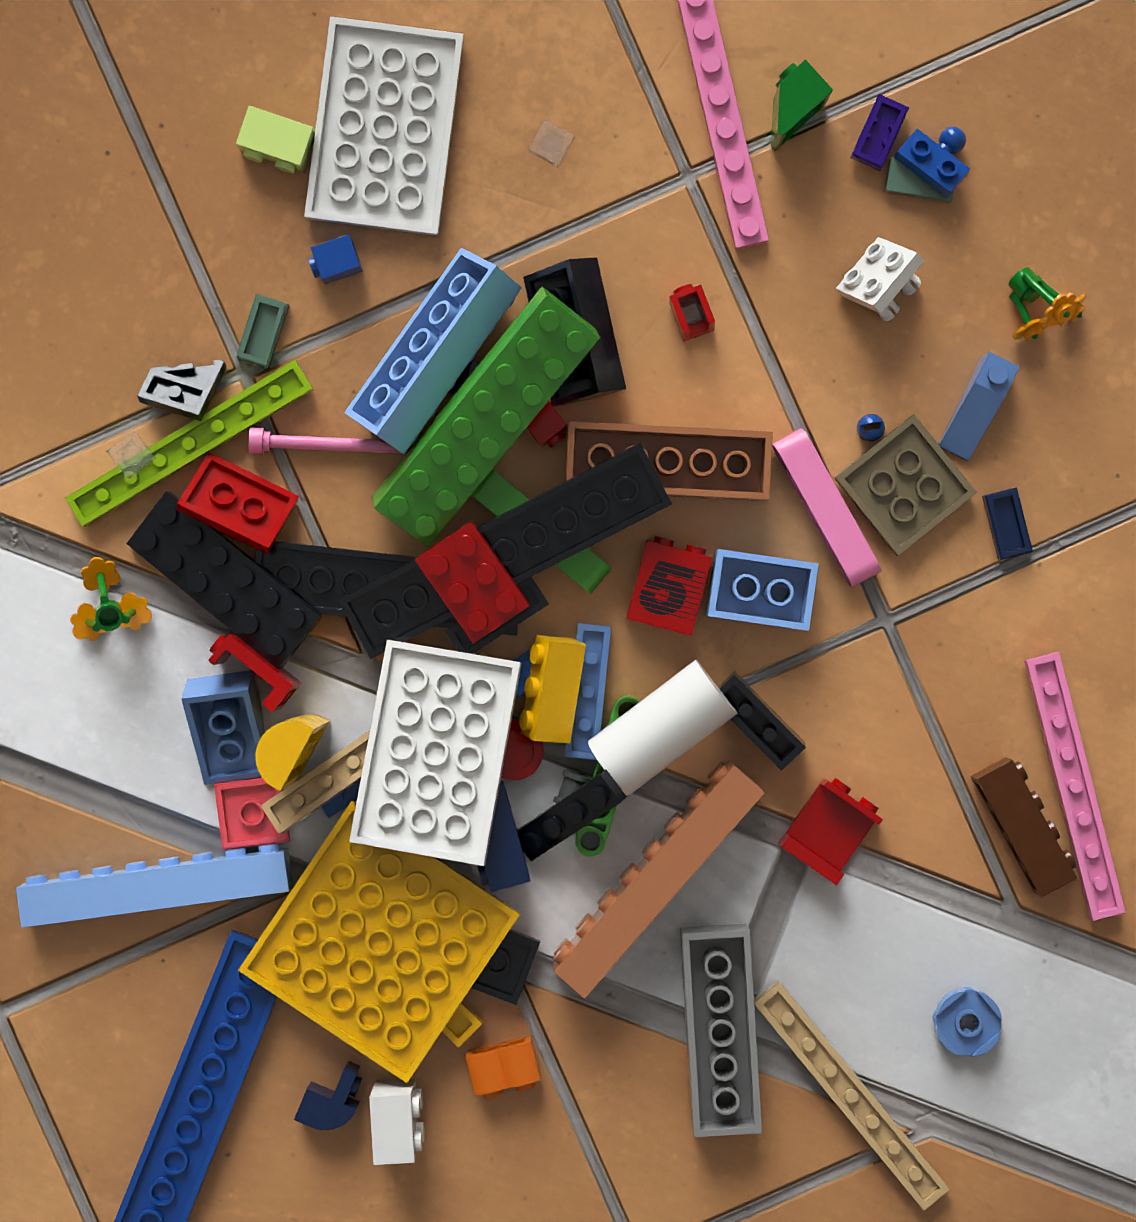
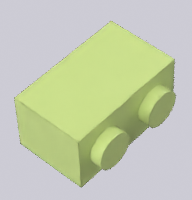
M249 105L236 145L244 152L243 157L254 162L262 163L263 159L275 162L274 167L284 172L294 174L295 169L305 172L314 144L315 130L312 126Z

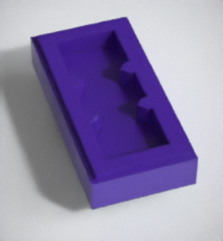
M878 94L850 158L881 171L909 107Z

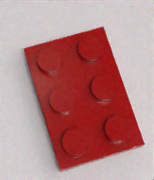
M208 452L177 502L176 510L268 554L297 505L299 496Z
M472 520L415 558L420 569L473 644L530 606L524 594Z

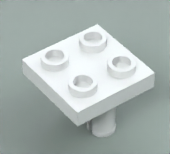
M878 237L866 249L865 254L856 265L845 274L844 279L836 289L843 297L876 311L883 321H889L895 317L889 309L891 308L895 313H898L900 310V306L893 300L901 290L904 295H912L916 289L911 283L918 288L920 287L921 280L914 273L923 264L924 260L917 252Z

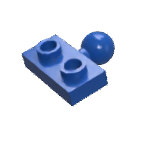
M948 127L943 130L939 137V144L917 128L900 147L894 157L946 198L950 196L970 171L969 167L952 155L960 152L966 144L965 133L958 127Z

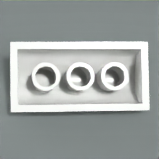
M696 659L591 738L588 744L603 769L610 773L622 791L629 796L738 713Z

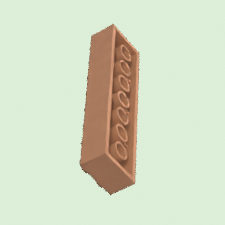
M730 760L725 765L722 762L717 764L708 775V778L711 780L703 790L698 787L686 800L688 804L687 809L681 815L676 812L664 825L666 833L659 841L654 837L641 852L644 854L643 859L636 866L634 863H631L619 877L621 884L614 891L609 888L597 902L599 906L593 916L587 913L577 924L574 938L571 941L567 938L564 939L554 951L553 972L584 999L764 795L765 791Z

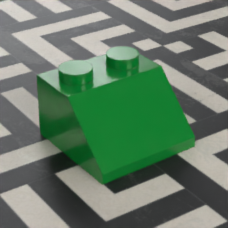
M806 59L799 66H796L795 63L788 66L780 74V80L775 85L777 91L773 98L771 147L775 151L826 105L833 91Z

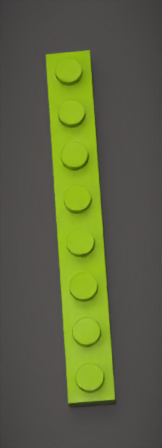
M294 360L204 414L201 421L193 420L68 495L65 499L81 526L86 527L314 389L298 362Z

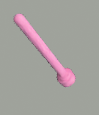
M250 427L249 454L263 455L264 451H271V448L402 454L385 441L378 439L271 435V431H265V428ZM411 446L407 449L405 454H407V452L411 449Z

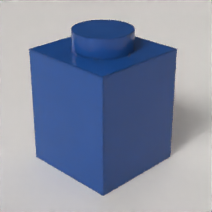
M349 234L310 247L314 257L308 260L315 278L321 276L325 284L363 272L353 240Z

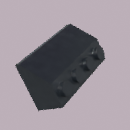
M597 257L568 259L524 276L523 279L529 302L539 289L544 287L592 325L600 336L596 344L550 398L553 407L603 397L625 390V380Z

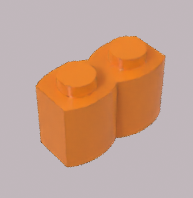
M532 1036L475 1048L467 1051L465 1056L475 1096L483 1095L484 1099L498 1097L503 1094V1089L516 1087V1091L531 1089L536 1086L535 1082L541 1079Z

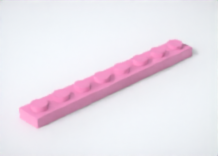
M677 0L735 250L767 243L769 238L714 1Z
M1054 652L1024 660L1089 917L1095 921L1126 913L1060 653Z

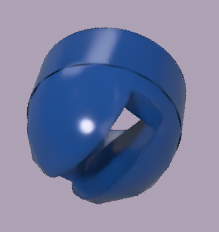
M875 414L865 415L857 423V433L865 441L879 439L885 430L883 420ZM875 423L880 425V429L864 431L863 425Z

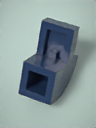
M350 1061L347 1062L335 1091L311 1081L294 1120L318 1130H333L346 1124L353 1117L360 1101L348 1097V1095L355 1097L362 1081L361 1077L356 1076L360 1065Z

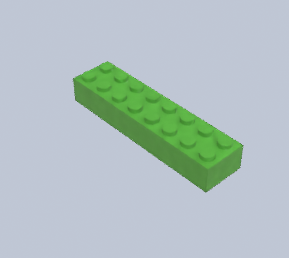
M541 287L373 494L374 509L429 547L600 339L596 329L548 290Z

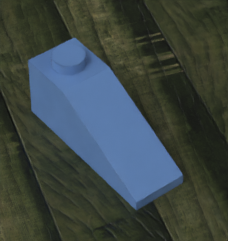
M991 352L981 356L938 444L942 449L969 461L1003 402L1020 366Z

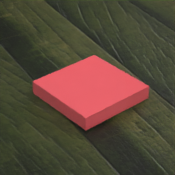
M262 777L214 784L222 850L290 841L289 829L283 834H279L261 808L262 804L281 791L270 786Z

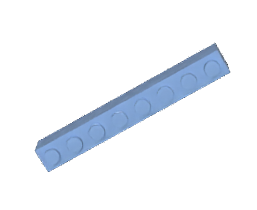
M276 843L258 846L259 851L246 853L245 848L226 850V856L214 858L212 852L192 855V861L179 862V857L160 859L159 865L146 867V861L125 864V870L113 871V866H102L93 868V874L80 875L79 870L59 873L58 879L47 880L46 875L27 877L26 883L16 887L21 928L289 892L293 888L288 848L279 849V844Z

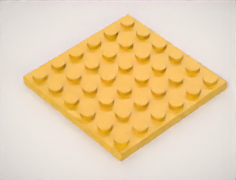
M352 800L238 971L407 1083L519 917L520 912L439 858L349 842L356 802Z

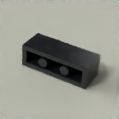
M735 671L718 686L738 713L730 720L781 771L806 748L804 740Z

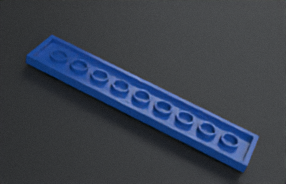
M236 930L230 932L114 1222L188 1221L277 999V996L238 971L258 939Z

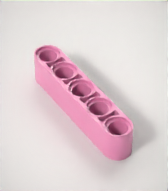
M800 428L773 443L772 447L779 462L849 586L852 588L881 572V567L806 432Z

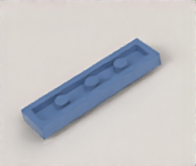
M578 623L576 640L586 644L571 742L565 744L564 757L597 760L589 747L588 741L601 732L611 626Z

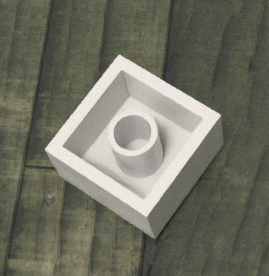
M416 1078L409 1079L407 1083L401 1079L375 1081L369 1096L373 1165L415 1163L417 1152L422 1151V1143L425 1142L424 1122H418L421 1109H423L422 1088L416 1089Z

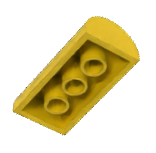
M307 713L297 715L269 728L260 738L255 753L257 769L265 782L273 788L282 791L297 781L330 720L317 714Z

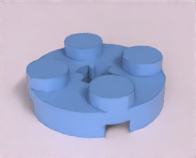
M964 987L948 993L939 1002L932 1016L938 1039L950 1052L957 1055H971L972 1057L983 1055L997 1044L1001 1035L1002 1015L999 1007L987 994L971 987ZM964 1015L968 1017L975 1015L977 1021H973L976 1026L972 1030H969L967 1027L962 1030L960 1029L959 1023H962L960 1019Z

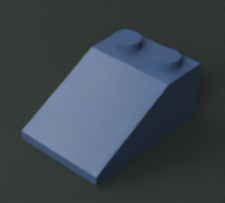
M248 670L187 679L181 700L204 785L261 777L256 766L255 753L257 744L265 733L254 672Z

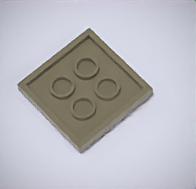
M914 414L834 478L896 556L902 554L977 493Z

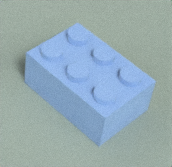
M716 549L705 616L809 631L819 563Z

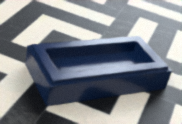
M1017 487L982 496L998 561L1032 553L1033 550Z

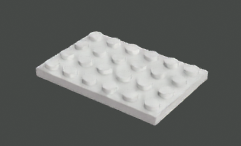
M330 16L304 214L305 219L430 236L439 235L464 34Z
M387 640L349 842L485 866L521 671V662Z

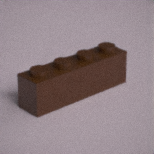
M1005 757L971 776L1035 894L1042 898L1077 879L1073 871L1077 867L1069 851L1067 849L1062 851L1057 839L1060 838V834L1051 820L1046 822L1040 811L1044 809V805L1035 791H1029L1025 783L1028 775L1019 761L1014 763L1012 759Z

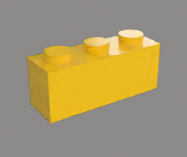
M536 635L535 644L530 649V676L526 679L524 686L526 695L525 707L519 718L521 734L533 741L571 742L586 644L573 638Z

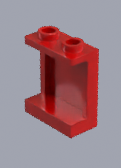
M227 634L225 637L221 635L209 650L213 654L208 660L212 665L225 663L232 654L274 687L262 702V705L271 712L282 709L302 684L284 668L277 669L236 634Z

